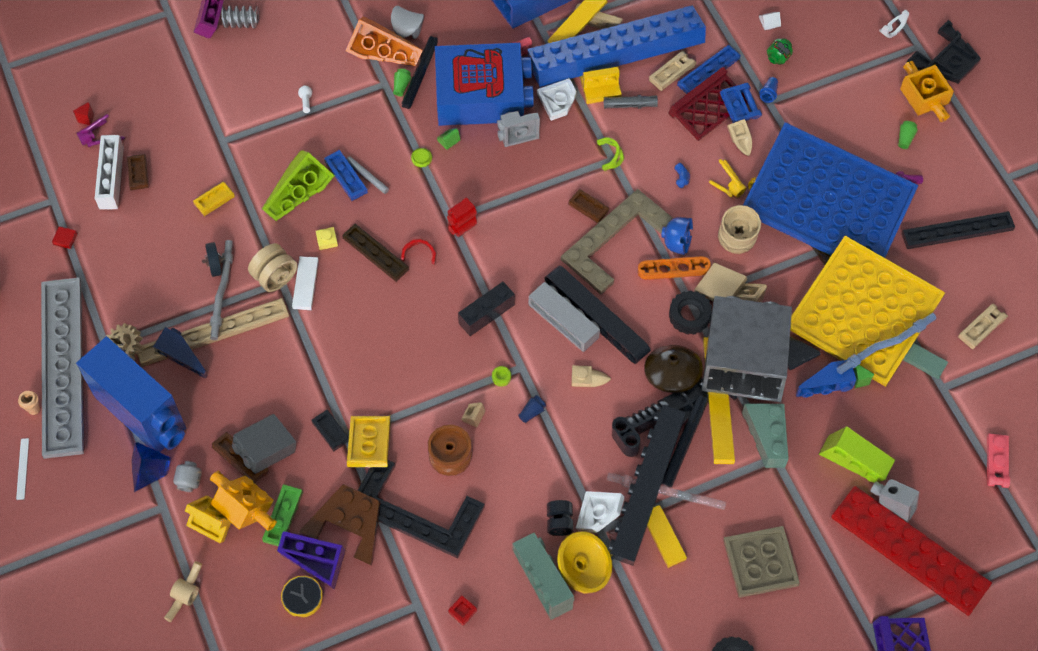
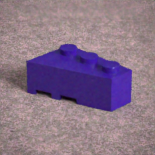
M283 531L277 551L283 557L335 590L346 551L342 545Z

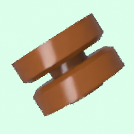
M443 425L430 435L428 454L433 469L440 474L453 476L464 472L469 467L472 460L471 439L464 429L455 425Z

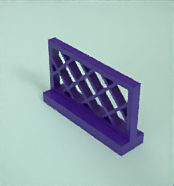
M880 616L873 622L877 651H895L894 646L897 643L907 651H915L912 648L917 642L924 647V651H931L925 618H888V616ZM890 624H896L903 630L899 636L891 631ZM911 624H919L920 634L918 636L909 629ZM905 632L914 639L911 646L900 639Z

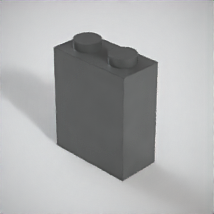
M272 414L234 434L232 448L237 455L239 454L242 457L245 466L256 474L295 453L296 440L279 419Z

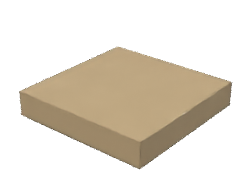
M713 263L695 288V292L697 291L705 295L707 299L713 302L714 296H736L747 281V276Z

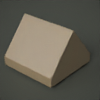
M481 402L469 404L462 417V421L478 427L485 413L483 404Z

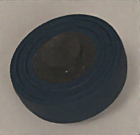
M215 242L205 244L207 255H205L202 263H206L207 267H210L212 277L222 275L220 264H222L225 256H221L217 252Z

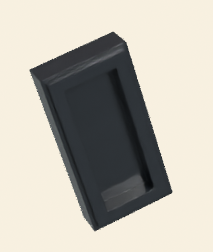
M328 409L311 420L333 452L349 442V437Z

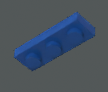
M340 150L324 158L326 165L335 175V178L351 201L368 193L367 188Z

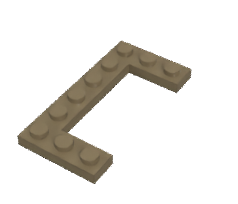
M637 189L561 256V261L599 294H603L614 284V279L594 263L590 257L637 215L643 218L660 234H662L663 227H667L668 222L673 218Z

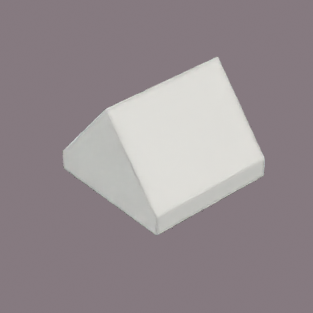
M780 12L759 15L764 30L781 27Z

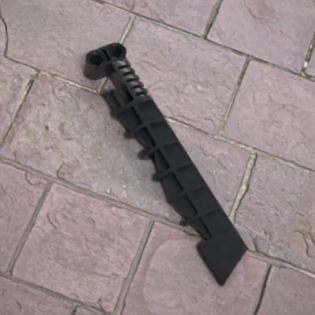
M790 337L789 370H793L821 355V352ZM703 378L693 388L683 392L672 393L658 400L657 404L653 403L651 407H645L644 411L639 410L638 414L633 413L632 417L615 418L612 422V438L621 451L628 457H634L639 453V434L650 428H655L657 422L653 420L656 411H661L662 405L686 412L683 424L688 421L697 397L701 395L708 398V392L702 391ZM729 395L733 400L737 399V396Z

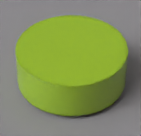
M504 366L496 367L492 372L493 383L500 387L508 385L511 381L510 370Z

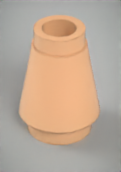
M24 391L20 394L18 399L19 406L32 415L37 414L40 411L37 394L32 391Z

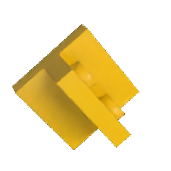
M618 67L583 72V76H579L587 104L603 102L604 97H622L619 86L620 72Z
M206 495L187 504L185 512L189 513L190 516L186 526L218 543L224 542L231 522L211 505L213 498Z

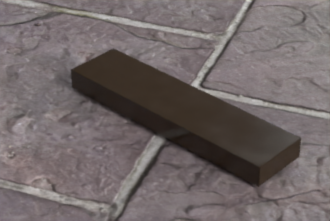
M354 224L342 235L346 242L395 282L409 271V266L357 224Z

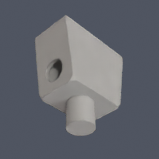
M890 479L885 486L877 481L872 486L871 492L879 496L880 504L907 523L910 521L917 510L919 491L893 479Z

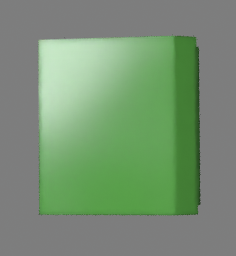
M448 129L437 137V141L448 150L460 141L458 129Z
M860 365L855 367V388L869 385L874 373Z

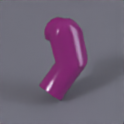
M903 171L895 173L915 184H922L923 182L922 175H905Z

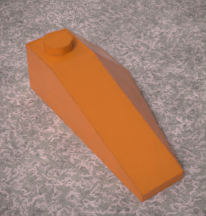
M363 16L356 25L346 51L361 59L416 66L423 49Z

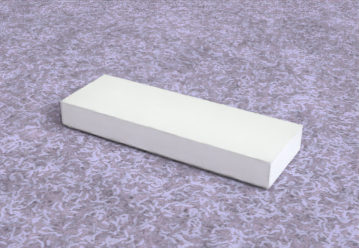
M299 257L292 303L293 309L312 310L319 264L318 257Z

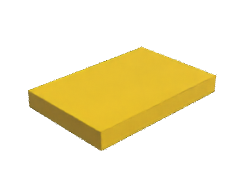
M351 416L347 467L388 466L390 416Z

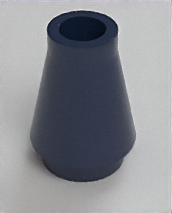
M535 395L528 400L522 411L518 414V417L526 424L529 420L544 412V408L547 405L539 396Z

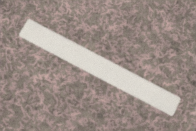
M29 438L21 439L17 500L25 498Z

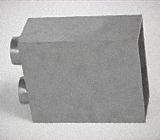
M714 296L702 391L781 402L787 379L792 307L779 305L771 301L762 303L741 300L736 296Z

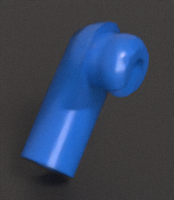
M678 163L674 167L679 174L676 184L678 187L683 188L689 184L690 173L682 163Z

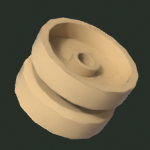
M274 243L265 246L257 252L249 263L248 272L255 280L259 281V284L266 291L274 292L281 289L292 279L297 270V262L290 255L286 254V251L279 244Z

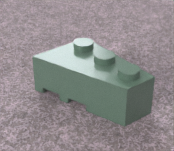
M744 404L742 415L746 419L750 434L755 440L756 448L765 468H785L789 458L784 404Z

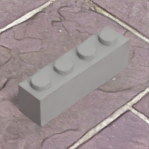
M544 282L529 295L528 305L582 352H585L599 338L600 329L598 324L590 321L582 310L576 309L568 298L558 294V291L552 285L549 286Z

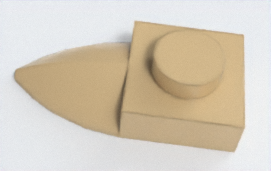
M745 119L727 125L732 142L736 144L742 153L749 156L752 150V138Z
M572 365V386L597 387L611 380L605 373L593 370L592 366Z

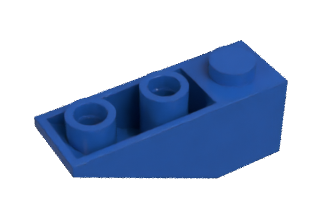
M847 360L831 362L798 386L796 397L802 396L807 398L814 394L821 393L827 395L833 391H849L856 382L854 370L850 368L843 374H839L836 368Z

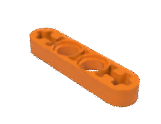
M703 256L645 260L639 263L637 273L644 280L703 276L710 269L711 262ZM702 263L705 268H701L699 264ZM680 264H686L688 266V270L682 271L678 268V266ZM666 265L670 268V270L668 272H662L660 270V267ZM644 268H647V270H649V272H648V273H645V270H643V269H644Z

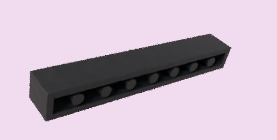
M662 405L661 411H656L653 421L657 423L654 429L650 428L647 437L650 443L648 447L644 446L641 458H644L642 465H637L634 476H637L636 483H631L628 495H631L629 503L624 502L621 511L624 514L623 520H618L615 532L618 533L616 540L612 539L608 548L612 559L634 566L686 412L666 405Z

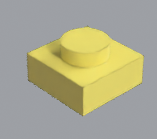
M334 227L316 231L319 250L338 246Z

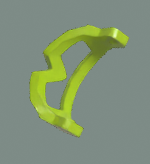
M607 137L597 140L599 146L609 144L616 147L614 158L611 162L602 165V169L606 171L620 166L624 161V154L617 141Z

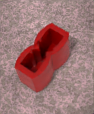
M467 197L448 210V230L457 237H460L477 225L475 217L477 215L476 208Z

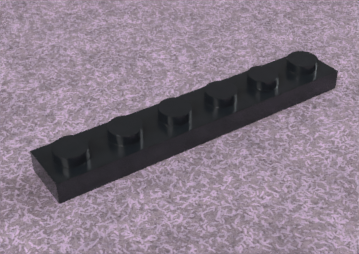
M1007 211L906 229L901 234L906 248L913 249L1013 231L1015 224L1010 212Z

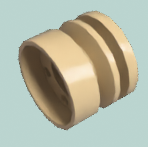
M743 205L733 206L728 209L722 217L718 230V239L721 246L725 250L736 254L745 253L752 249L761 229V220L758 213L754 209Z

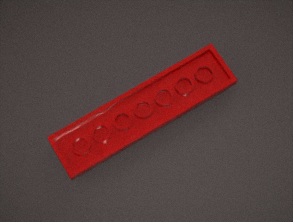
M856 486L853 487L831 516L833 520L967 616L972 613L992 585L991 581Z

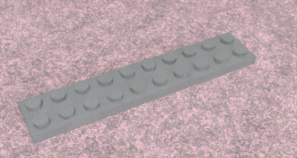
M79 277L41 282L42 457L47 459L84 454L83 375L76 364L83 357L81 279Z

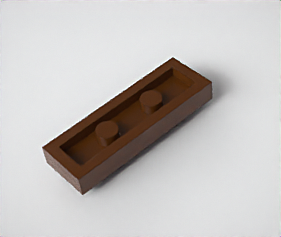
M224 433L212 443V448L243 476L246 475L252 479L254 483L268 473V468H265L254 474L251 469L245 466L242 457L239 454L237 455L232 448L233 437L229 433Z

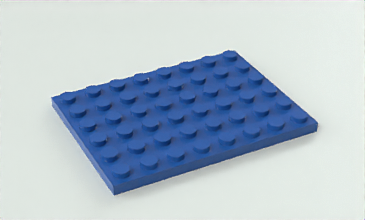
M785 122L743 206L754 209L762 223L831 256L844 236H847L885 258L918 185Z

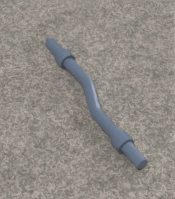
M931 313L923 319H918L910 328L898 336L874 343L857 355L853 354L847 358L845 363L836 368L837 372L843 374L850 368L860 365L862 360L874 352L899 344L916 332L920 333L926 329L928 324L936 320V315Z

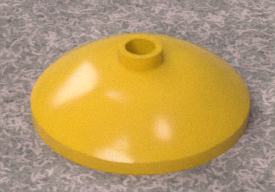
M583 531L575 532L562 541L558 550L557 560L560 573L565 582L571 588L581 593H594L604 588L612 573V560L606 545L594 534Z

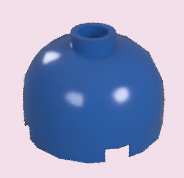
M676 217L668 222L667 227H663L661 237L664 238L665 245L671 252L682 255L688 252L692 236H690V230H693L692 218Z

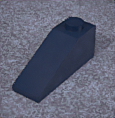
M165 327L153 346L155 352L206 379L208 376L206 370L181 336L182 333L175 328L170 330Z

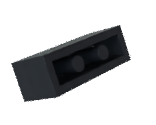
M501 282L458 312L459 325L469 336H472L515 305V294L504 282Z

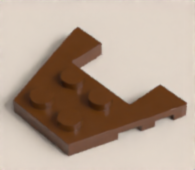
M343 484L301 528L300 532L318 539L326 521H329L362 537L354 558L372 565L381 501Z

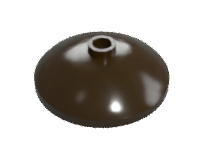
M666 345L657 348L649 354L645 361L644 372L649 383L655 388L665 392L678 393L693 388L700 381L703 365L700 357L691 349L680 345Z

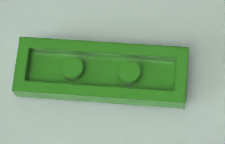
M283 484L271 515L277 523L272 530H265L262 538L264 543L279 546L282 532H288L303 494L302 489Z

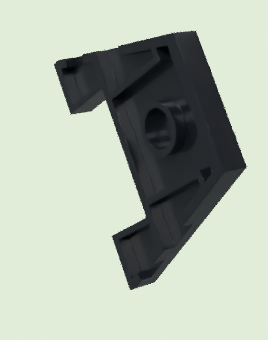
M948 20L939 28L938 34L950 43L932 61L916 51L907 62L913 61L919 70L936 65L946 80L959 84L980 63L981 58L969 43L964 42L961 38V33L958 30L955 31L952 27V22Z

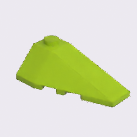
M301 150L289 164L262 207V210L277 221L302 202L309 200L314 194L324 190L335 175L309 152Z

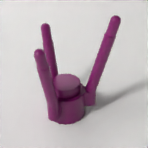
M108 114L77 132L82 145L87 144L88 147L100 144V140H92L95 138L92 131L107 123L105 119L109 117Z

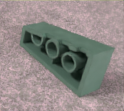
M532 533L512 543V550L550 620L572 610L573 602L575 601L574 595L561 573L557 570L553 558L550 554H547L543 540L540 537L537 538L535 533Z

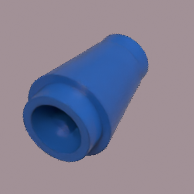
M770 77L759 92L760 99L765 103H771L777 98L778 80L775 77Z

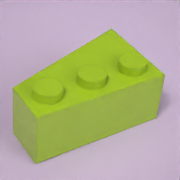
M847 426L830 434L819 455L873 483L885 480L895 462V459Z

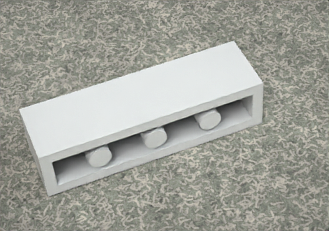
M101 135L95 200L100 210L118 209L124 151L119 135Z

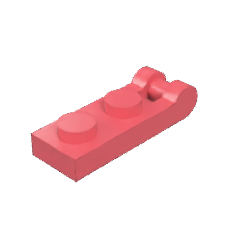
M989 433L987 436V486L1001 485L1002 488H1009V436Z

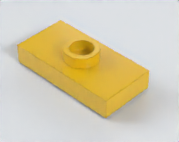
M223 181L193 200L199 211L206 216L234 198L235 195Z

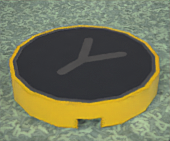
M297 576L290 579L284 585L281 592V601L285 610L295 617H308L314 614L322 604V589L315 579L308 576Z

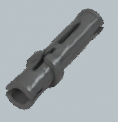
M641 94L633 97H604V109L658 107L657 95L641 96Z

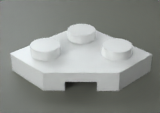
M570 78L537 89V95L550 120L566 116L577 94Z
M586 491L576 529L579 532H599L620 516L625 497L622 493Z

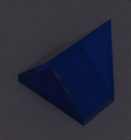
M136 442L131 459L134 492L166 476L171 457Z

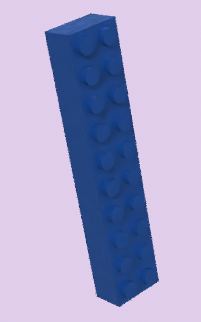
M692 5L527 49L528 57H531L532 73L539 87L568 78L572 79L583 76V72L613 68L705 43L706 26Z

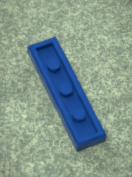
M727 45L678 81L677 86L687 94L722 67L727 69L740 59L741 55L730 45Z

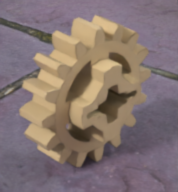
M125 323L122 326L117 325V330L111 329L112 334L106 336L131 359L135 360L134 355L140 354L138 348L143 346L139 343L143 340L139 336L141 332L132 325Z

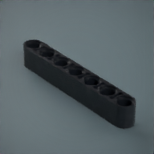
M558 265L544 277L545 282L549 286L555 287L558 294L568 298L571 304L576 309L582 310L590 321L596 322L599 326L600 334L632 363L637 364L651 351L649 345L565 268Z

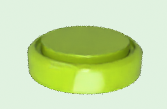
M426 148L414 150L411 155L412 163L417 167L428 166L432 162L431 152Z

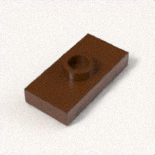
M146 155L128 156L130 190L149 188Z
M581 189L574 194L568 205L596 223H599L609 212L608 206Z

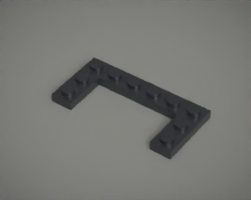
M388 460L387 467H370L357 491L381 501L378 522L458 559L485 508V504L466 496L452 525L447 530L378 498L396 466L394 462Z

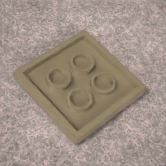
M783 526L724 537L723 542L739 598L799 586L800 582Z

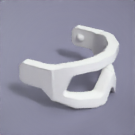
M904 10L902 14L895 17L887 26H883L879 31L887 38L894 37L905 26L909 12ZM899 19L901 22L900 26L889 34L893 30L892 24Z

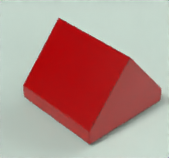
M89 102L73 110L78 123L92 124L94 113Z

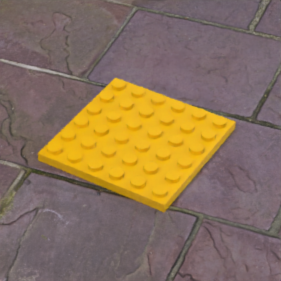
M844 236L792 314L790 331L841 361L847 360L853 354L857 355L874 343L898 336L910 328L918 319H923L933 313L945 292L849 237ZM916 332L899 344L874 352L862 360L860 366L874 373L873 380L886 387L920 333Z

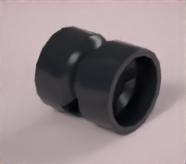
M555 500L547 503V517L550 518L547 520V533L549 535L566 536L573 533V519L571 518L573 516V504L571 502Z

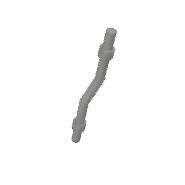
M231 240L225 241V250L222 254L221 282L215 296L213 316L210 319V325L212 326L211 340H218L219 327L222 326V300L229 281L230 264L233 262V241Z

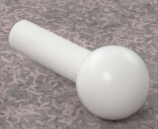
M302 86L299 88L298 95L302 98L303 112L308 113L310 112L309 98L312 96V89L309 86Z

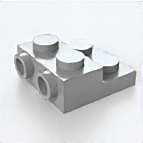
M518 111L508 112L501 115V120H497L499 128L497 131L499 141H503L505 147L539 139L540 118L538 112L529 113L521 117Z

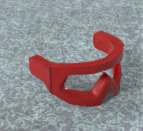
M412 240L402 248L401 260L404 261L407 250L412 246L418 244L426 245L430 248L433 255L432 264L436 262L437 253L433 246L425 240Z

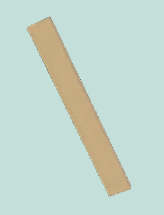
M283 298L222 318L218 340L210 339L212 327L210 323L183 331L181 336L191 350L287 318L289 313ZM156 341L138 348L140 352L138 357L142 367L166 359L163 355L155 352L153 346Z

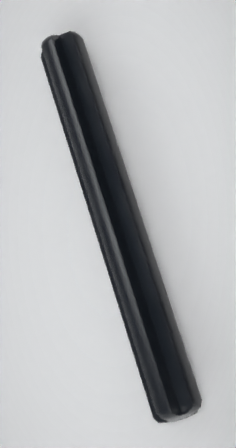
M430 36L403 98V108L410 109L435 51V46L438 44L436 37Z
M700 395L697 397L662 482L666 487L673 486L705 411L708 398Z

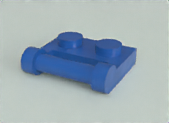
M749 83L723 89L720 92L733 123L743 119L745 121L758 119L762 116L761 110H758L750 92L751 87ZM741 93L744 94V96H745V98H746V101H747V103H748V105H749V108H750L751 112H749V110H748V108H747V105H746V103H745V101H744V98H743V96H742Z

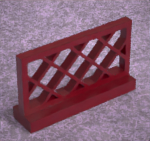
M724 67L675 102L668 113L672 118L676 117L697 141L701 140L730 117L729 113L720 112V105L725 106L724 101H720L721 84L726 82L730 87L737 85L726 75L728 71ZM717 93V100H709L708 94ZM741 93L742 96H743V98H744L745 103L747 104V101H746V98H745L744 94ZM697 102L705 103V110L695 109V104ZM708 104L717 105V112L708 111ZM684 112L692 113V120L685 119L682 114ZM695 113L704 114V121H695ZM707 115L717 116V121L715 123L707 122ZM695 125L704 126V131L699 134L694 129Z

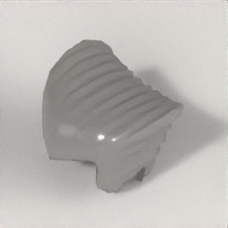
M395 6L391 13L393 31L402 38L412 35L413 39L418 38L424 14L414 13L400 6Z

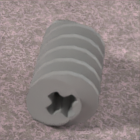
M222 6L221 17L224 27L228 28L231 25L232 28H235L238 25L239 28H242L244 25L245 28H249L251 24L252 28H256L259 22V7L256 6L255 11H253L252 6H249L248 11H246L245 6H242L241 11H239L238 6H235L234 11H232L231 6H228L227 11H225L224 6Z

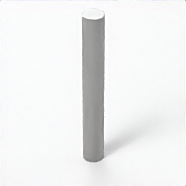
M351 156L346 159L351 167L381 192L386 194L389 191L386 185Z

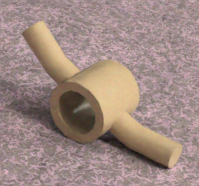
M195 561L187 580L179 578L174 583L170 597L176 600L164 617L168 622H172L183 603L190 606L195 601L199 587L193 584L197 579L202 563Z

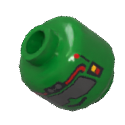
M785 38L775 39L767 49L768 60L773 64L782 65L793 54L792 44Z

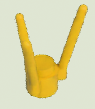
M719 159V163L732 179L728 184L729 190L712 180L709 183L725 192L730 198L733 195L736 198L740 197L747 190V187L740 181L728 162Z

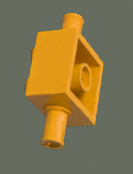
M913 61L907 62L903 68L908 75L904 77L900 90L918 116L933 111L940 122L946 121L950 114L944 106L949 104L954 93L953 89L936 65L919 71Z
M219 470L212 474L210 481L219 488L211 505L239 530L255 522H259L267 531L275 527L277 521L267 514L274 500L264 490L260 489L252 479L245 475L230 481Z

